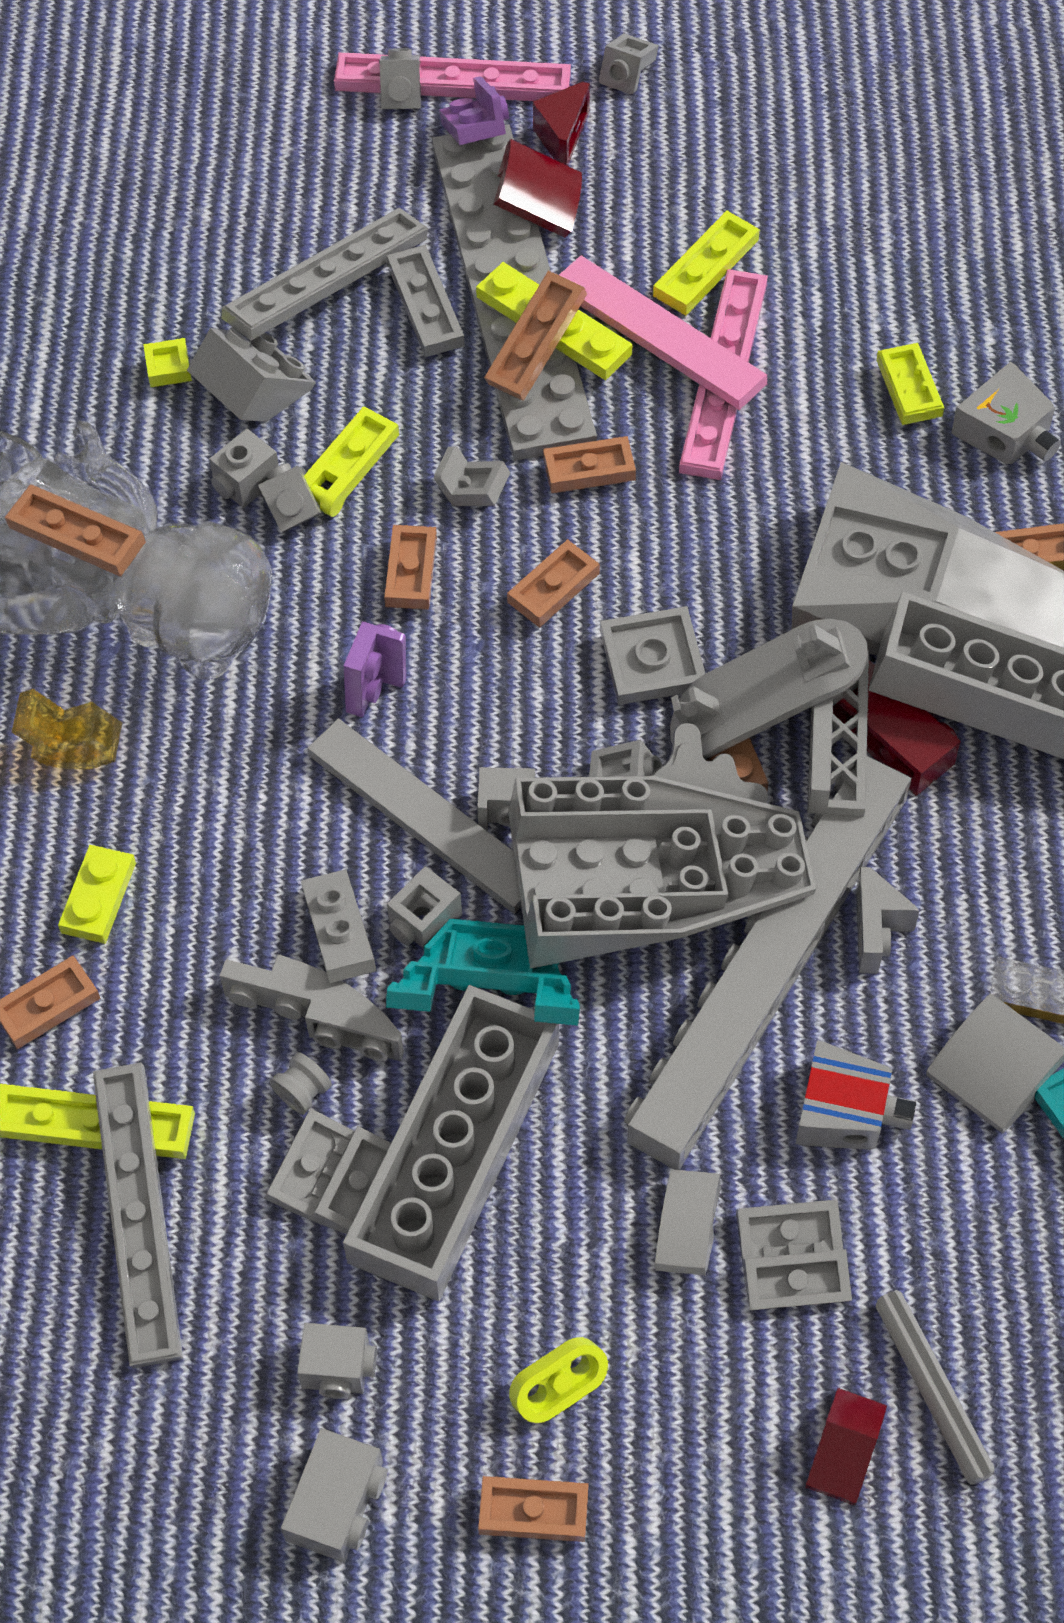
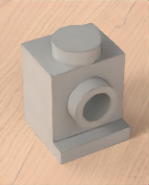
M479 767L478 825L487 831L488 822L510 827L508 810L515 778H535V769Z
M425 866L387 903L391 933L404 945L409 946L414 941L424 949V946L449 919H459L462 916L461 893ZM420 915H426L422 920L417 917Z

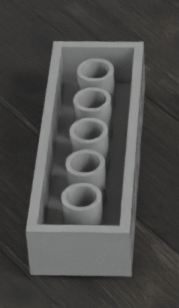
M902 591L884 629L869 691L1064 759V647Z
M468 985L343 1241L348 1264L440 1302L558 1048L559 1024L534 1022L535 1010Z

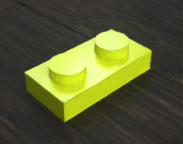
M89 844L58 924L61 934L106 944L136 865L133 854Z

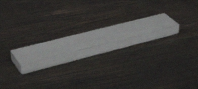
M399 207L223 306L221 319L251 341L387 263V255L411 249L427 240L428 228Z
M338 718L307 748L309 757L513 914L522 907L514 851Z
M140 1062L93 1071L129 1365L134 1369L182 1360V1345L145 1067Z

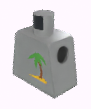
M1011 361L956 408L951 433L1005 464H1013L1028 450L1046 462L1055 455L1061 445V441L1048 432L1055 411L1053 403Z

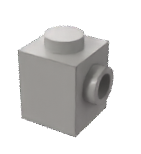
M247 428L209 458L213 476L211 482L215 490L225 499L232 498L243 508L262 494L258 485L268 480L267 472L279 466L277 452Z
M304 1323L297 1372L302 1389L319 1390L320 1395L334 1399L349 1398L350 1393L363 1394L365 1377L374 1378L377 1362V1346L369 1345L366 1328Z

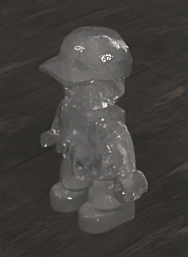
M78 420L75 429H72L80 453L75 456H68L58 452L53 459L55 464L47 458H43L39 451L24 439L0 431V593L6 596V598H0V635L72 633L81 631L93 621L108 624L119 613L123 622L128 627L131 638L136 643L144 647L158 645L163 653L177 658L191 676L209 681L220 677L229 670L239 654L248 649L266 619L271 594L272 570L261 546L250 535L239 529L210 521L198 523L196 526L181 522L169 523L157 528L158 511L152 494L135 475L106 454L98 431L94 425L88 422ZM91 482L97 489L88 486L85 483ZM32 484L142 531L146 543L120 577L10 529L4 517L28 486Z

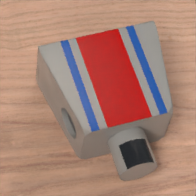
M817 1041L795 1144L802 1146L875 1149L882 1124L911 1130L916 1101L888 1095L892 1070L888 1066L826 1042Z

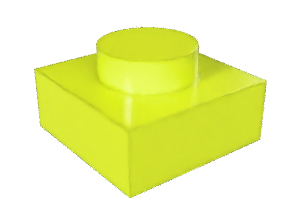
M185 338L143 344L150 387L192 381L191 374L187 371L190 364Z

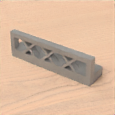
M869 650L868 660L863 673L850 688L811 707L807 813L864 816ZM858 687V693L855 695L852 691ZM843 698L857 710V714L845 724L833 714V706ZM857 726V734L855 735L851 730ZM842 737L856 750V754L844 764L831 754L832 745ZM856 766V774L854 775L850 770ZM842 777L855 790V801L829 799L830 786Z

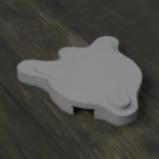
M684 723L675 728L671 755L668 761L652 775L766 803L768 800V793L765 787L758 783L745 782L739 778L735 762L729 754H720L712 761H706L702 756L700 731L695 725L690 723Z

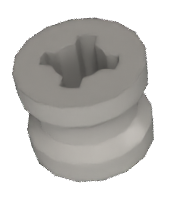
M299 1052L289 1060V1068L284 1073H277L269 1081L274 1092L289 1107L303 1115L312 1107V1099L317 1094H324L332 1086L327 1074L308 1056Z

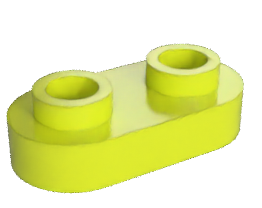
M576 1337L564 1342L517 1374L509 1390V1398L513 1408L529 1422L542 1423L552 1419L601 1385L608 1371L607 1357L602 1349L587 1338ZM581 1356L580 1363L576 1367L571 1368L572 1361ZM539 1384L537 1392L532 1396H528L529 1391Z

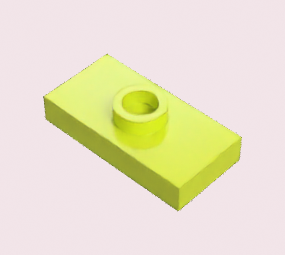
M913 343L879 350L876 361L901 424L906 425L943 417L944 405L919 344Z

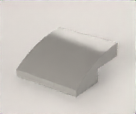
M990 993L945 1044L927 1069L926 1076L1003 1134L1034 1102L1035 1092L1063 1064L1064 1047Z
M310 1108L264 1199L299 1216L347 1234L391 1143L360 1126L352 1130Z
M837 1199L736 1209L749 1310L852 1301L846 1249H843Z

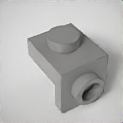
M409 48L388 49V56H381L379 60L381 109L421 108L420 55H412V49Z
M451 446L447 448L434 474V480L452 506H495L510 475V471L503 461L467 462L459 448Z
M289 463L280 465L267 472L268 480L258 485L280 531L283 533L322 514L304 477L306 474L304 469L299 466L291 468Z

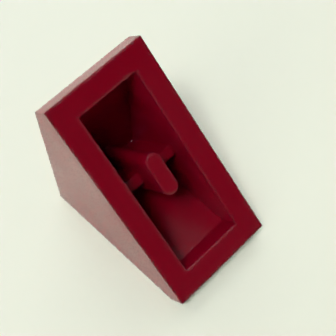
M580 82L533 101V131L553 159L567 166L590 112V83Z
M837 1388L805 1488L854 1506L856 1505L879 1436L887 1405Z

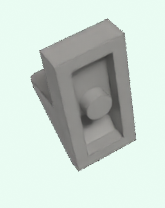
M860 867L856 887L859 973L878 974L882 956H890L891 931H914L919 910L871 867Z

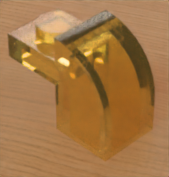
M30 689L19 694L12 733L33 746L30 758L42 764L55 768L88 770L115 762L122 722L92 701L64 710L35 689Z

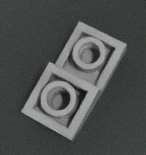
M670 1170L660 1221L655 1271L706 1276L714 1240L713 1222L721 1190L720 1174Z

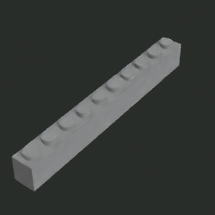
M866 756L864 816L815 814L812 825L815 828L809 838L805 837L816 885L815 894L750 916L744 929V933L748 934L740 947L733 944L727 952L721 965V970L725 972L718 983L715 984L710 981L703 990L697 1007L701 1008L696 1018L693 1022L686 1019L679 1028L673 1045L677 1046L669 1060L661 1058L655 1066L649 1079V1084L653 1086L645 1099L638 1096L631 1104L624 1119V1123L628 1124L627 1144L674 1170L681 1169L856 884L860 867L867 866L905 804L911 782L910 777ZM856 766L850 770L854 775L856 774ZM841 777L834 786V790L837 793L833 799L855 801V790Z

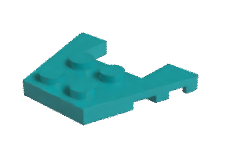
M449 919L424 946V955L418 962L411 961L404 968L403 979L399 983L392 982L388 986L386 995V1008L430 1012L436 984L451 985L455 989L466 991L468 985L476 988L500 990L508 995H520L524 992L537 993L534 1022L578 1026L580 1013L578 999L572 998L570 994L571 984L567 976L561 974L558 968L559 963L530 969L524 925Z

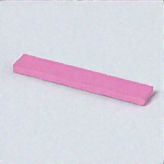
M339 52L334 78L335 91L381 93L379 60L381 56L388 55ZM420 57V88L422 96L476 98L473 78L480 76L490 86H494L499 96L503 95L505 100L535 101L570 87L571 64Z
M582 255L559 274L585 288L587 296L581 304L582 308L738 410L745 406L767 385L766 373Z
M727 269L711 339L749 363L768 276ZM700 384L679 464V473L721 480L738 409Z

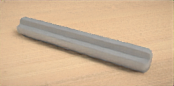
M898 1290L884 1294L877 1299L876 1309L962 1473L971 1485L985 1481L993 1475L994 1465L903 1294Z

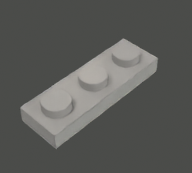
M426 245L387 255L389 271L424 356L428 357L464 347V334Z

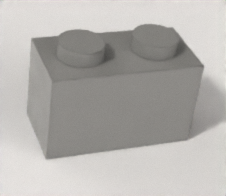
M321 1428L281 1526L285 1541L345 1563L350 1548L358 1550L363 1542L369 1519L364 1518L363 1514L369 1499L377 1500L387 1478L388 1469L382 1467L383 1459L380 1449Z

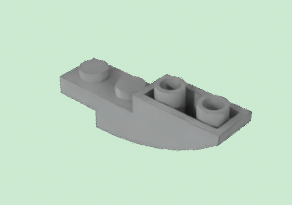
M279 954L272 971L228 959L225 960L220 973V980L225 996L235 1004L248 1008L255 1007V1005L274 1009L277 1014L293 1020L305 1017L309 1037L324 1047L338 1049L344 1046L356 1049L365 1057L376 1061H385L387 1058L397 1061L402 1060L404 1050L401 1032L368 998L345 982L329 983L325 971Z

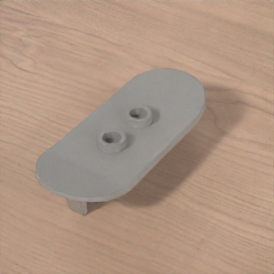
M831 618L810 621L702 675L685 690L680 699L677 695L671 697L674 709L670 724L672 745L675 728L684 723L693 724L700 731L702 756L706 760L826 699L834 697L850 688L862 675L868 660L867 641L861 631L847 621Z

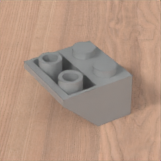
M233 327L229 330L210 328L187 369L195 379L240 420L269 421L312 390L316 383L304 372L305 366L299 360L285 355L277 348L278 342L272 336L263 333L250 341Z

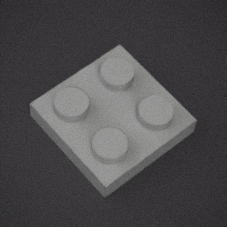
M687 606L600 621V633L618 705L683 694L695 680L705 674Z

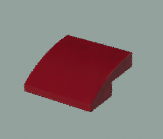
M510 139L507 142L497 175L501 179L493 205L566 238L572 232L577 214L582 185V172Z

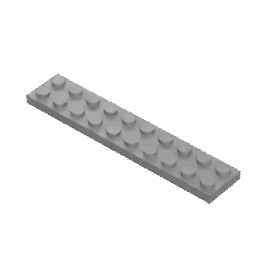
M510 124L505 125L506 134L463 145H459L452 137V134L432 137V148L489 368L516 323L478 299L476 286L502 262H505L539 285L547 271H551L538 225L493 205L501 179L497 175L506 145L510 139L514 140ZM556 348L524 401L495 388L514 461L543 456V449L597 441L596 430L577 363Z

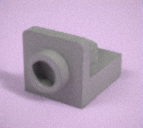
M623 33L605 46L599 76L600 84L633 94L637 91L641 70L656 60L659 45Z
M636 740L592 751L589 777L652 776L656 770L662 767V763L641 740Z

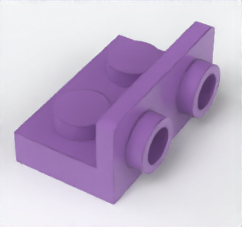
M481 76L473 78L476 101H473L471 98L457 99L449 103L450 107L439 109L442 126L450 135L452 134V137L459 145L506 134L504 120L509 119V111L505 97L503 95L499 96L495 87L490 86Z
M362 621L344 663L346 713L359 717L364 716L369 702H377L383 683L403 687L406 681V636L391 626L384 624L373 625Z

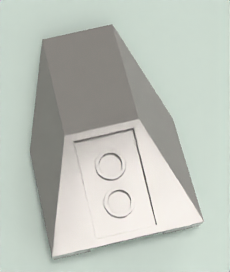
M843 462L840 463L792 605L791 630L815 620L831 618L847 621L861 631L867 641L869 654L878 656L885 626L901 592L904 591L1064 647V571L962 514Z
M657 776L515 778L508 814L530 969L683 938L815 894L816 885L799 811Z

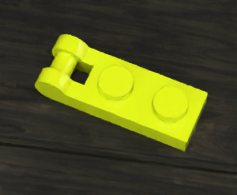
M364 406L304 475L322 512L331 517L336 516L340 512L348 495L399 436L398 424ZM325 480L332 483L328 490L321 487Z

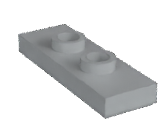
M347 870L301 880L329 983L377 971Z

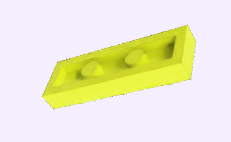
M726 210L653 285V297L687 316L726 275L727 269L731 270L757 243L760 229Z

